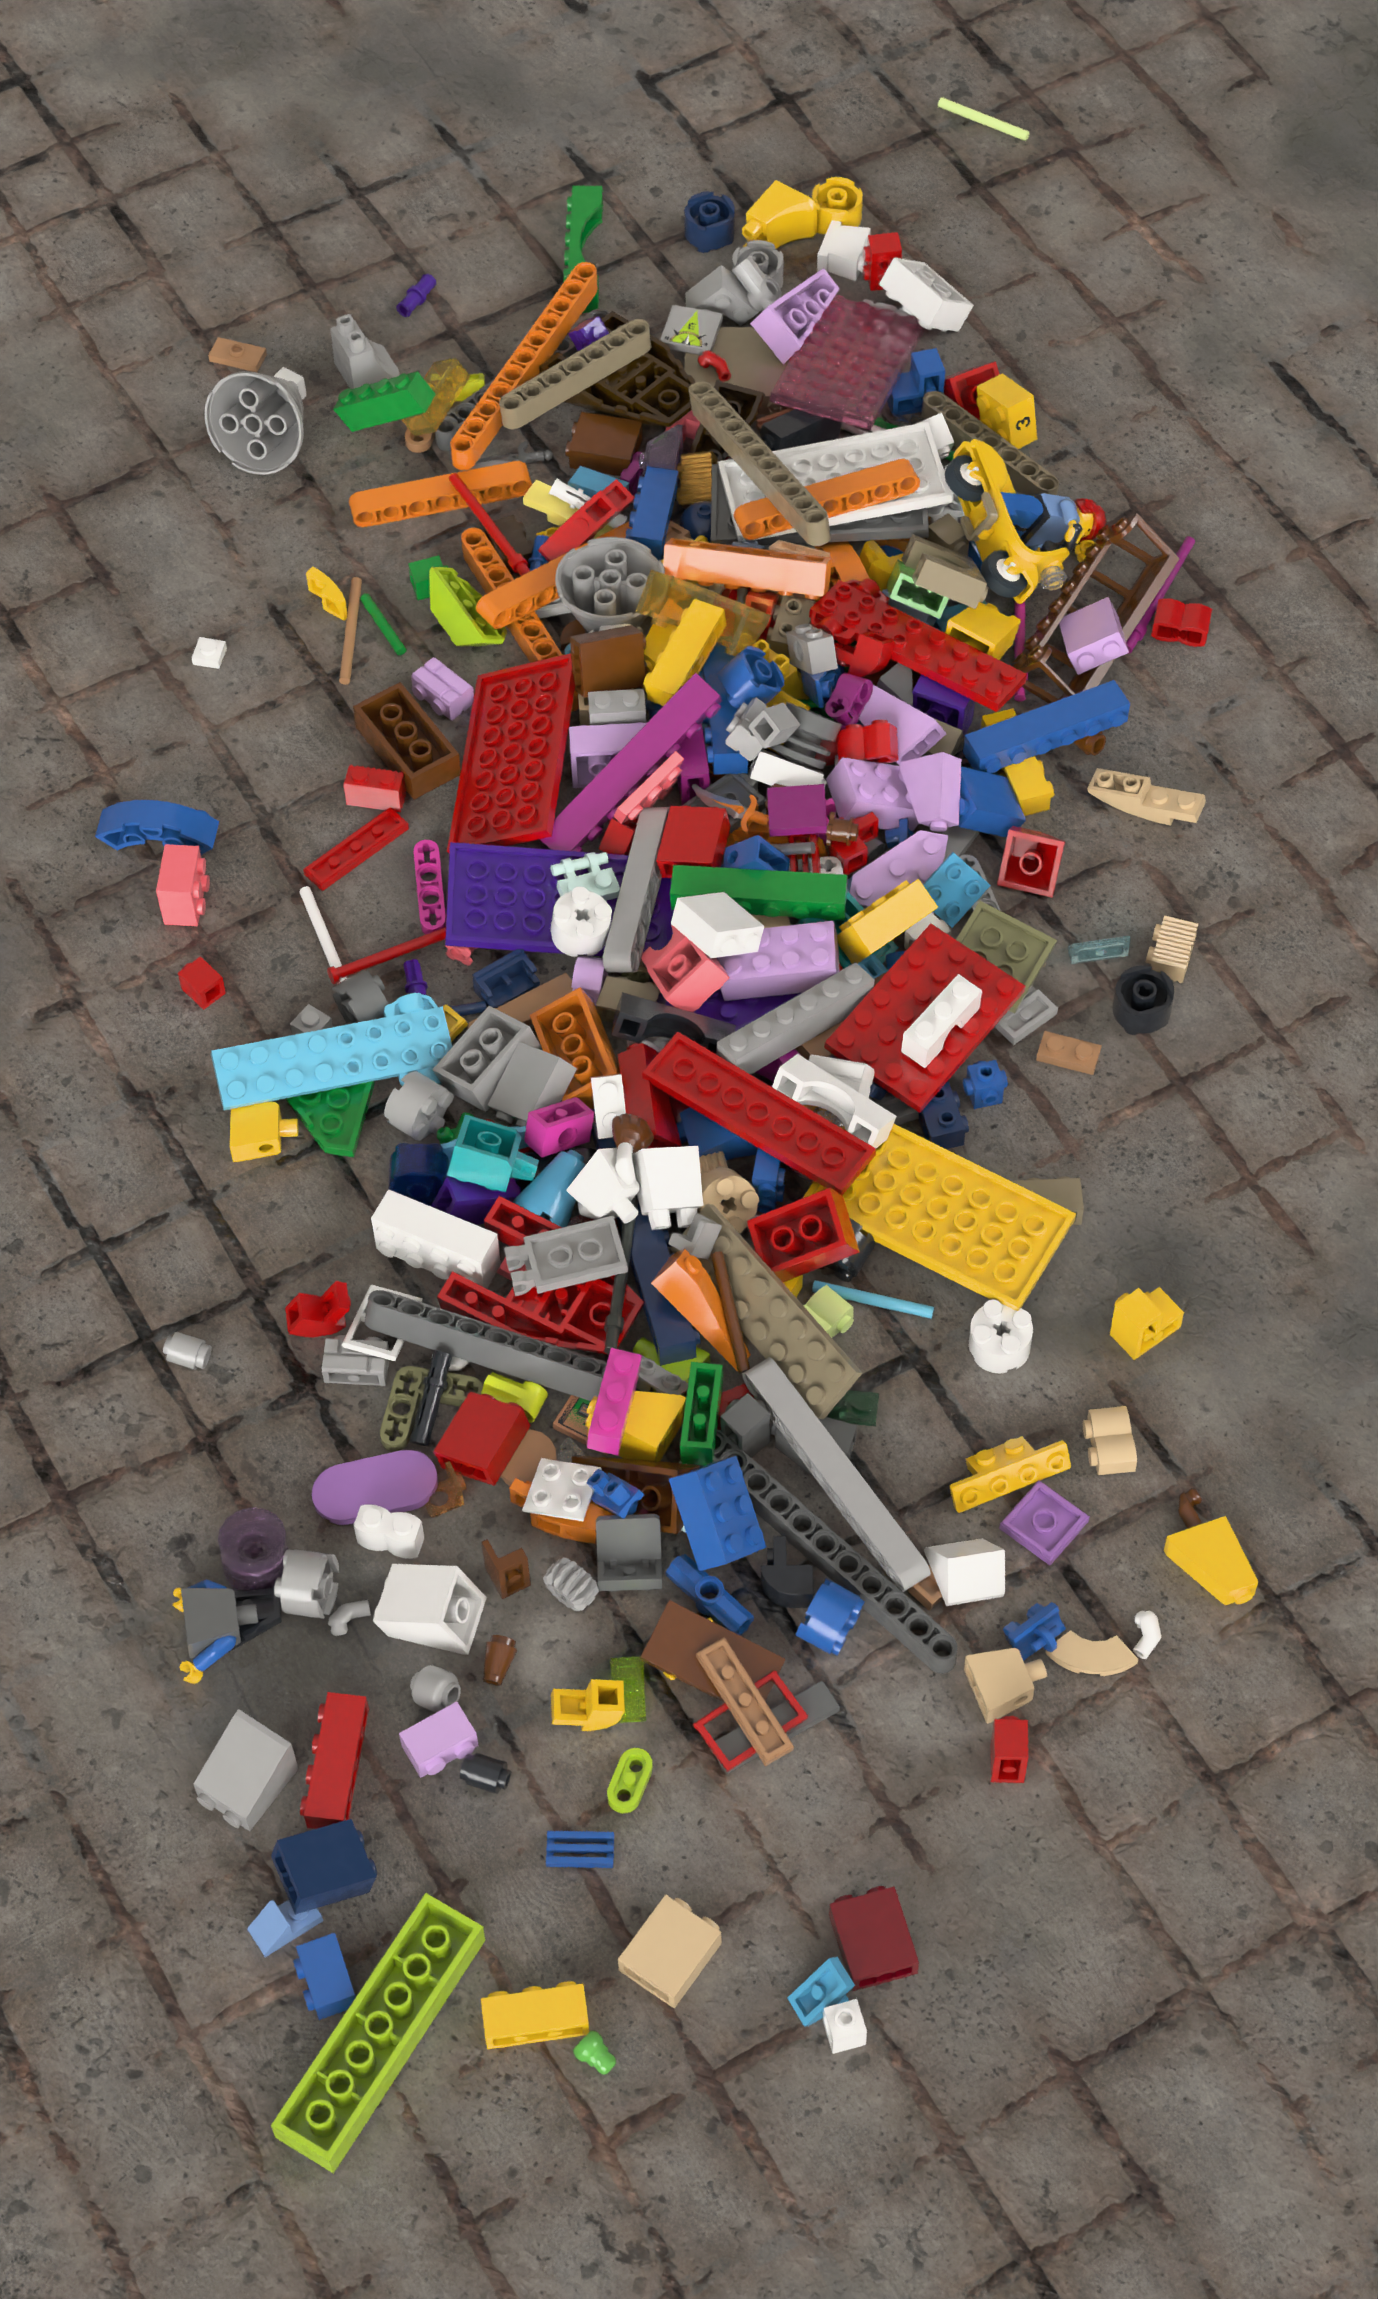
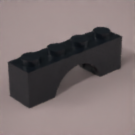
M622 992L614 1014L611 1036L640 1044L643 1040L650 1037L672 1039L679 1032L717 1054V1042L734 1033L736 1025Z

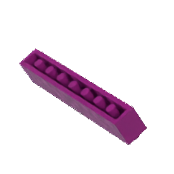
M695 673L554 819L552 837L539 840L549 850L583 852L581 847L588 840L592 842L603 831L601 826L608 819L611 821V818H614L617 808L675 751L680 752L682 749L680 744L687 737L692 739L700 731L701 726L699 724L706 717L711 719L721 708L719 705L722 702L721 696Z

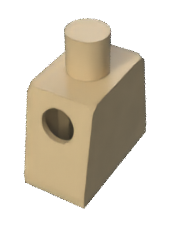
M1017 1648L972 1654L965 1657L964 1671L987 1724L1029 1703L1033 1699L1034 1694L1033 1682L1047 1677L1042 1659L1024 1664Z

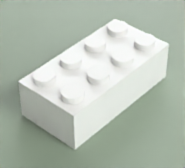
M389 1189L371 1217L376 1249L387 1257L395 1256L402 1259L414 1268L429 1270L438 1278L446 1280L453 1271L487 1289L501 1265L497 1233Z

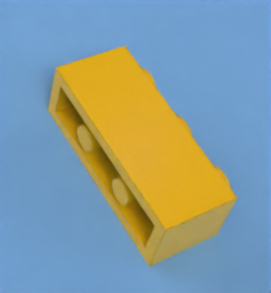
M566 1981L557 1984L555 1988L542 1989L539 1986H531L523 1989L520 1993L508 1994L505 1991L490 1993L486 1998H481L487 2049L583 2036L590 2032L583 1984Z

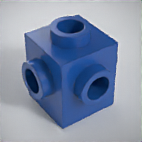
M978 1061L973 1065L967 1066V1076L963 1078V1088L966 1096L970 1097L973 1108L977 1109L1001 1104L1003 1102L1004 1088L1008 1086L1005 1071L999 1069L997 1061Z

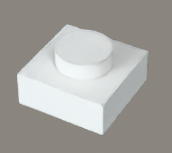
M199 637L192 655L193 665L219 669L227 649L226 641Z

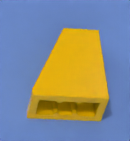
M1226 1516L1166 1537L1164 1546L1166 1556L1224 1605L1234 1602L1242 1604L1249 1601L1255 1595L1258 1580Z

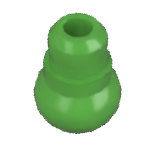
M591 2030L573 2049V2053L579 2061L587 2062L591 2067L594 2066L600 2074L606 2075L616 2064V2058L608 2051L609 2048L603 2043L602 2036L596 2031Z

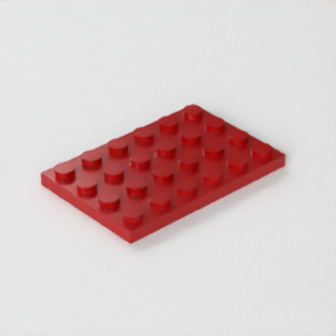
M930 923L825 1041L824 1048L841 1060L865 1063L872 1067L875 1071L873 1082L921 1113L1022 996L1026 986ZM959 974L982 990L980 1008L962 1028L955 1025L944 1041L943 1049L924 1068L901 1052L903 1034Z

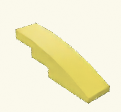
M535 480L524 495L523 504L546 513L548 522L561 527L578 508L572 509L567 502L552 494L550 495L549 492L552 486ZM606 525L598 533H596L593 539L613 530L614 528H612L609 525Z

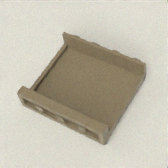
M720 327L712 352L726 360L731 373V378L726 383L764 392L765 396L758 414H774L788 409L789 359L782 364L762 337L758 335L754 327ZM685 352L684 370L686 373L691 375L696 382H709L714 387L716 380L720 381L715 368L712 365L708 368H703L698 363L700 355Z

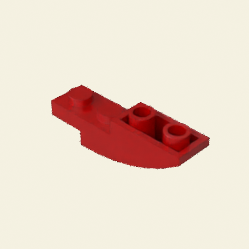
M618 479L614 480L603 491L600 490L547 539L538 551L550 562L568 553L571 549H576L587 543V541L594 538L596 533L633 503L635 497Z

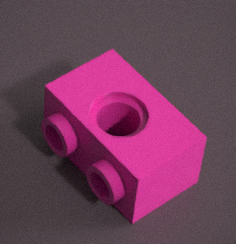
M577 1097L528 1112L524 1142L540 1157L590 1142L594 1112Z

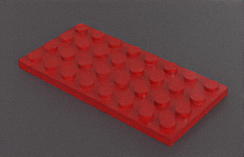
M571 653L477 676L447 847L448 853L450 842L510 846L552 837L575 692Z

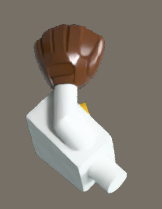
M626 1113L615 1116L612 1119L613 1139L617 1148L598 1149L566 1190L578 1201L579 1213L584 1217L597 1220L609 1216H614V1218L619 1216L624 1223H629L638 1215V1210L630 1202L640 1189V1185L635 1178L632 1154L650 1146L654 1135L645 1120L638 1118L636 1115Z

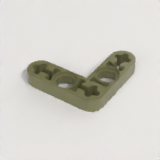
M406 1366L397 1371L380 1429L381 1443L387 1451L396 1452L407 1447L418 1406L424 1392L425 1385H423L424 1377H427L429 1369ZM448 1372L446 1379L448 1388L443 1392L440 1404L461 1407L466 1399L465 1392H468L469 1388H474V1393L481 1395L483 1385L478 1378ZM409 1378H414V1382L410 1384L408 1395L405 1393L404 1382H407ZM454 1384L457 1385V1388H458V1389H455L456 1395H453V1393H454V1386H453V1385H454ZM400 1403H406L411 1407L410 1411L404 1415L396 1414L393 1412V1409ZM395 1424H398L400 1437H396L395 1441H390L389 1436L394 1434Z

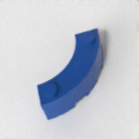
M158 800L117 802L102 810L95 837L117 851L127 846L145 844L146 840L162 841L164 846L165 844L199 846L202 855L213 849L219 821L209 816L203 810H195L171 802Z

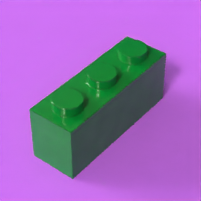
M691 1362L680 1442L682 1464L704 1466L713 1463L723 1388V1365Z

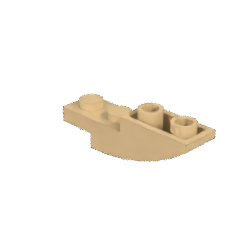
M1097 768L1087 788L1088 793L1119 810L1170 826L1174 819L1197 823L1206 803L1205 795L1154 786L1151 785L1150 777Z

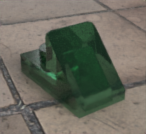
M848 1390L826 1417L850 1424L876 1426L879 1393Z

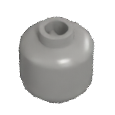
M428 1665L421 1669L420 1672L413 1676L410 1683L413 1701L417 1705L435 1713L458 1702L461 1693L457 1677L452 1672L434 1665Z

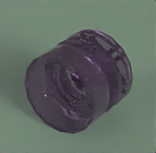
M246 1508L236 1511L228 1517L221 1526L218 1537L222 1568L226 1580L234 1588L241 1591L274 1588L277 1578H282L284 1570L283 1558L285 1551L288 1550L283 1522L274 1513L263 1508Z

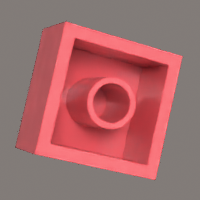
M168 844L164 846L156 888L164 925L198 926L200 915L205 914V898L203 896L204 892L209 891L210 878L209 875H205L206 859L201 858L199 846Z

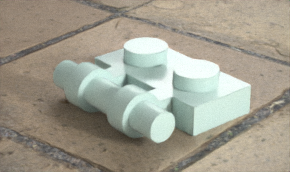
M591 852L585 854L583 858L574 860L566 858L562 859L558 864L551 865L550 868L553 876L563 874L565 878L557 881V890L560 897L567 892L573 891L576 887H584L588 891L600 895L605 901L618 898L620 887L612 868L600 870L599 865L608 863L606 852L599 854ZM586 868L589 873L579 876L575 874V871Z

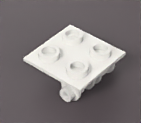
M541 1458L522 1511L584 1521L594 1492L586 1482L597 1469L602 1470L601 1467Z

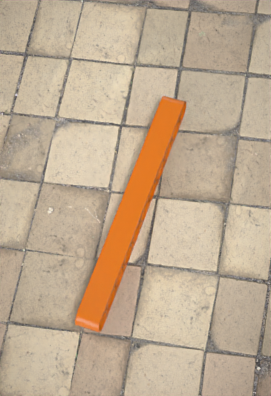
M582 262L574 267L453 436L450 445L452 464L458 470H468L476 464L503 426L499 405L500 398L539 375V366L551 358L598 290L597 269L594 264Z

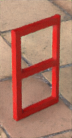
M773 1670L754 1684L759 1689L772 1680L797 1713V1717L782 1726L785 1733L808 1719V1715L779 1677L778 1672ZM726 1703L693 1723V1727L697 1729L725 1770L729 1772L754 1755L756 1751L752 1746L729 1761L706 1730L705 1724L729 1709Z

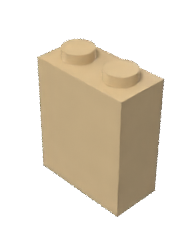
M665 1894L618 1958V1967L621 1973L675 2009L721 1945V1931H719V1926L710 1918L704 1916L701 1919L692 1913L691 1907L679 1898L673 1900Z

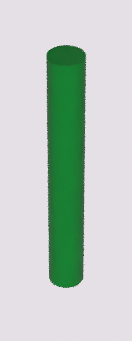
M368 593L363 594L360 597V601L398 656L403 655L406 652L405 646Z

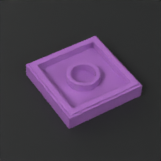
M1038 1480L1000 1523L999 1529L1048 1565H1051L1089 1522L1090 1516Z

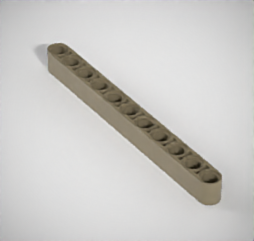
M699 381L693 383L688 391L692 413L809 545L821 546L828 543L831 539L827 511L709 382Z

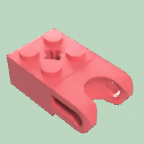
M671 925L673 935L669 943L660 950H654L649 946L642 953L641 959L665 1000L675 1008L693 1013L715 991L719 990L730 977L717 958H710Z

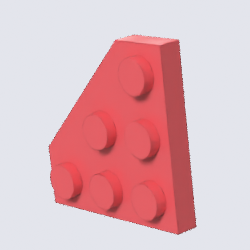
M675 751L617 808L614 818L621 824L629 819L633 821L645 807H652L658 800V797L663 800L672 791V786L678 780L677 777L682 772L680 766L684 758Z

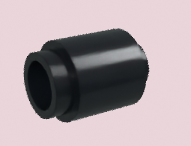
M480 1753L475 1755L467 1754L461 1766L460 1779L465 1780L469 1786L498 1794L501 1789L505 1790L511 1778V1770L507 1769L508 1764L505 1761Z

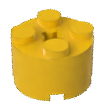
M832 177L826 179V183L822 185L818 183L814 187L812 200L817 205V233L826 234L831 220L840 221L843 226L859 227L862 220L863 194L860 187L858 189L854 186L855 182L847 178Z

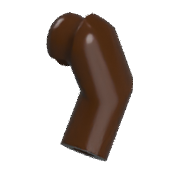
M1195 1488L1189 1489L1186 1493L1183 1491L1179 1495L1178 1513L1187 1529L1203 1524L1194 1509V1506L1202 1501Z

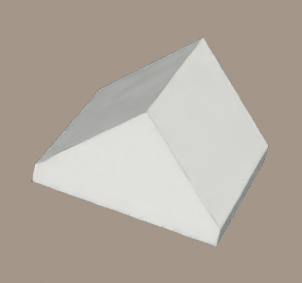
M983 1538L930 1546L924 1549L946 1606L1004 1596V1549Z

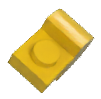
M870 540L864 543L859 558L869 579L874 580L882 592L883 589H887L886 584L897 560L902 561L903 554L888 557L874 540Z
M591 1679L586 1690L553 1688L551 1692L552 1724L581 1726V1731L600 1730L615 1725L620 1721L625 1712L623 1681Z

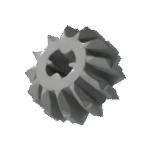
M562 1558L555 1564L553 1563L543 1577L545 1586L551 1591V1595L555 1596L559 1602L565 1604L567 1608H571L574 1611L584 1610L587 1605L589 1606L593 1602L596 1594L599 1592L597 1583L591 1578V1574L587 1573L583 1567L577 1565L575 1561H570L568 1558Z

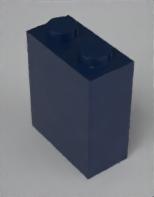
M352 1819L276 1841L271 1857L295 1915L370 1892L377 1877V1870L374 1861L367 1857L364 1850L363 1835L360 1830H356Z

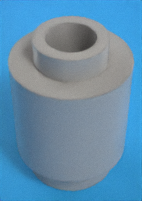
M175 1332L173 1337H167L163 1353L167 1354L166 1359L169 1362L194 1370L197 1368L205 1369L211 1355L212 1346L207 1345L205 1340Z

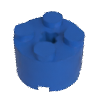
M747 646L717 673L718 679L728 693L727 699L729 703L735 708H739L743 702L748 705L756 697L767 704L779 694L784 686V677L777 664L773 660L769 663L764 659L763 656L766 653L757 647Z
M826 1578L805 1613L806 1620L804 1624L800 1623L796 1636L828 1654L833 1653L838 1656L850 1628H854L861 1614L865 1601L857 1594Z

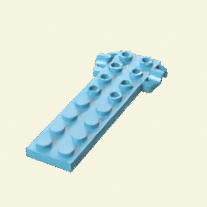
M412 993L401 996L392 1004L385 1006L384 1018L212 1050L211 1058L223 1110L397 1076L401 1086H403L405 1083L401 1079L412 1071H418L442 1085L432 1069L452 1048L443 1006L438 1007L430 996Z

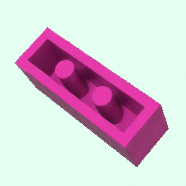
M611 1348L588 1432V1449L613 1455L619 1454L640 1374L642 1355Z

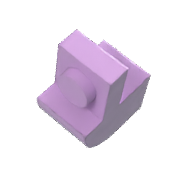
M579 956L573 972L571 988L574 991L581 987L595 1006L606 976H608V972L605 971L603 966V958Z

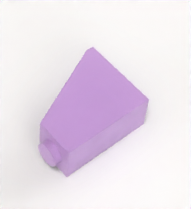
M940 752L900 762L899 768L918 823L930 827V830L934 832L947 831L948 827L959 825L961 759Z

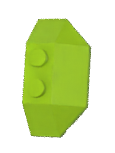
M431 567L429 570L430 610L437 618L438 623L450 636L451 641L456 646L461 647L502 644L505 640L507 629L505 627L494 629L476 612V605L483 596L467 581L458 577V573L453 568Z

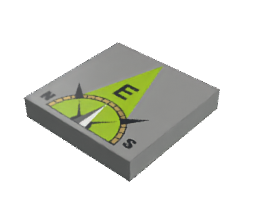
M672 305L660 341L667 344L670 350L697 355H702L703 351L706 350L712 351L723 321V313Z

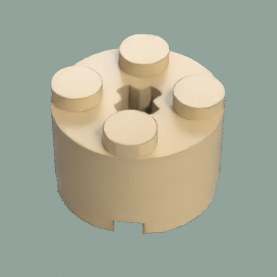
M716 1167V1169L701 1173L703 1206L697 1209V1213L699 1214L706 1204H712L739 1234L742 1233L748 1226L747 1221L755 1217L759 1196L753 1186L737 1172L727 1167Z

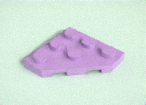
M922 830L918 831L853 874L850 894L863 908H867L905 880L911 884L919 878L921 883L924 884L944 861L948 835Z

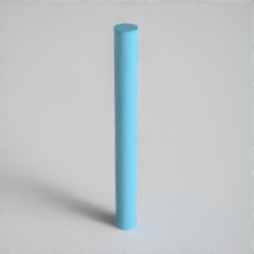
M816 1280L813 1284L812 1292L814 1293L827 1285L845 1300L930 1319L933 1317V1306Z

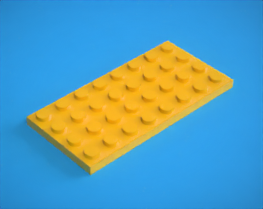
M893 1124L887 1140L876 1148L875 1157L843 1194L849 1218L862 1226L860 1232L865 1237L870 1233L875 1242L990 1300H998L1000 1303L1016 1311L1022 1308L1076 1218V1213L896 1124ZM813 1181L803 1198L827 1188Z

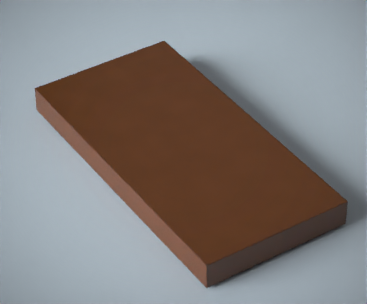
M669 1600L639 1660L724 1702L696 1657L697 1652L725 1637L753 1683L773 1670H776L779 1674L786 1659ZM772 1680L758 1689L765 1701L774 1685Z

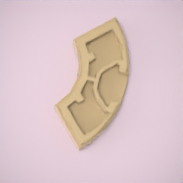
M1072 1630L1056 1641L1057 1649L1053 1652H1048L1047 1650L1045 1652L1060 1666L1079 1674L1082 1672L1109 1676L1126 1671L1138 1663V1658L1118 1636H1114L1106 1641H1090L1079 1637Z

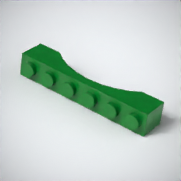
M572 186V196H567V212H571V214H566V229L570 230V232H565V247L569 248V250H564V265L568 266V268L563 269V283L577 264L586 262L582 255L583 246L593 230L603 222L602 186ZM598 275L597 293L590 301L588 306L585 308L583 313H590L595 309H599Z

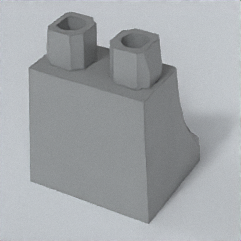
M350 314L336 319L337 326L330 328L334 364L350 389L361 387L366 383L379 382L384 378L390 379L399 376V370L384 346L367 339Z

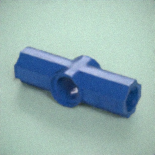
M686 1554L679 1555L671 1562L665 1572L666 1576L695 1602L696 1608L700 1613L710 1616L720 1626L740 1636L748 1630L750 1624L754 1621V1616L724 1589L720 1579L715 1576H709L704 1570L699 1571L697 1564ZM709 1592L717 1595L713 1599L702 1597V1595Z

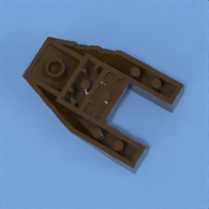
M611 311L601 319L609 333L629 322L614 311ZM650 334L651 348L647 353L564 402L613 417L643 422V424L671 427L692 410L688 389L696 381L691 375L686 373L681 361L672 355L670 347ZM556 353L539 366L540 374L565 360L566 357Z

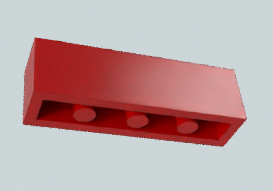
M327 1692L326 1703H321L319 1706L318 1723H321L320 1734H314L312 1742V1753L315 1754L314 1765H308L306 1773V1784L310 1786L308 1796L303 1795L300 1804V1816H304L307 1828L318 1829L349 1820L369 1714L366 1696Z

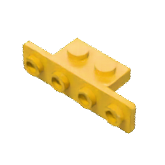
M1021 1436L966 1458L967 1468L973 1476L950 1485L954 1508L958 1513L1033 1484L1038 1480H1043L1070 1469L1071 1463L1067 1444L1061 1440L1035 1451Z

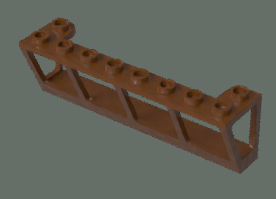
M1138 513L1128 518L1124 516L1114 525H1106L1099 530L1096 535L1098 539L1085 551L1086 557L1073 569L1072 573L1074 575L1061 587V595L1049 605V613L1036 625L1037 631L1024 643V651L1011 663L1014 668L1024 673L1041 668L1063 691L1060 699L1028 680L1022 686L1049 704L1098 686L1115 660L1113 659L1079 675L1076 672L1068 686L1045 663L1051 655L1075 670L1069 656L1048 644L1047 641L1064 615L1077 611L1071 605L1089 577L1124 597L1116 613L1121 623L1125 641L1127 642L1179 561V557ZM1137 525L1162 554L1153 557L1124 540L1123 537ZM1112 543L1146 564L1130 590L1095 570Z

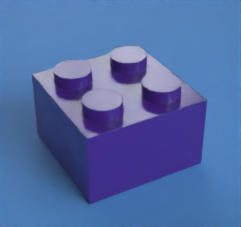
M921 674L912 692V707L934 719L962 730L964 739L973 721L975 701Z

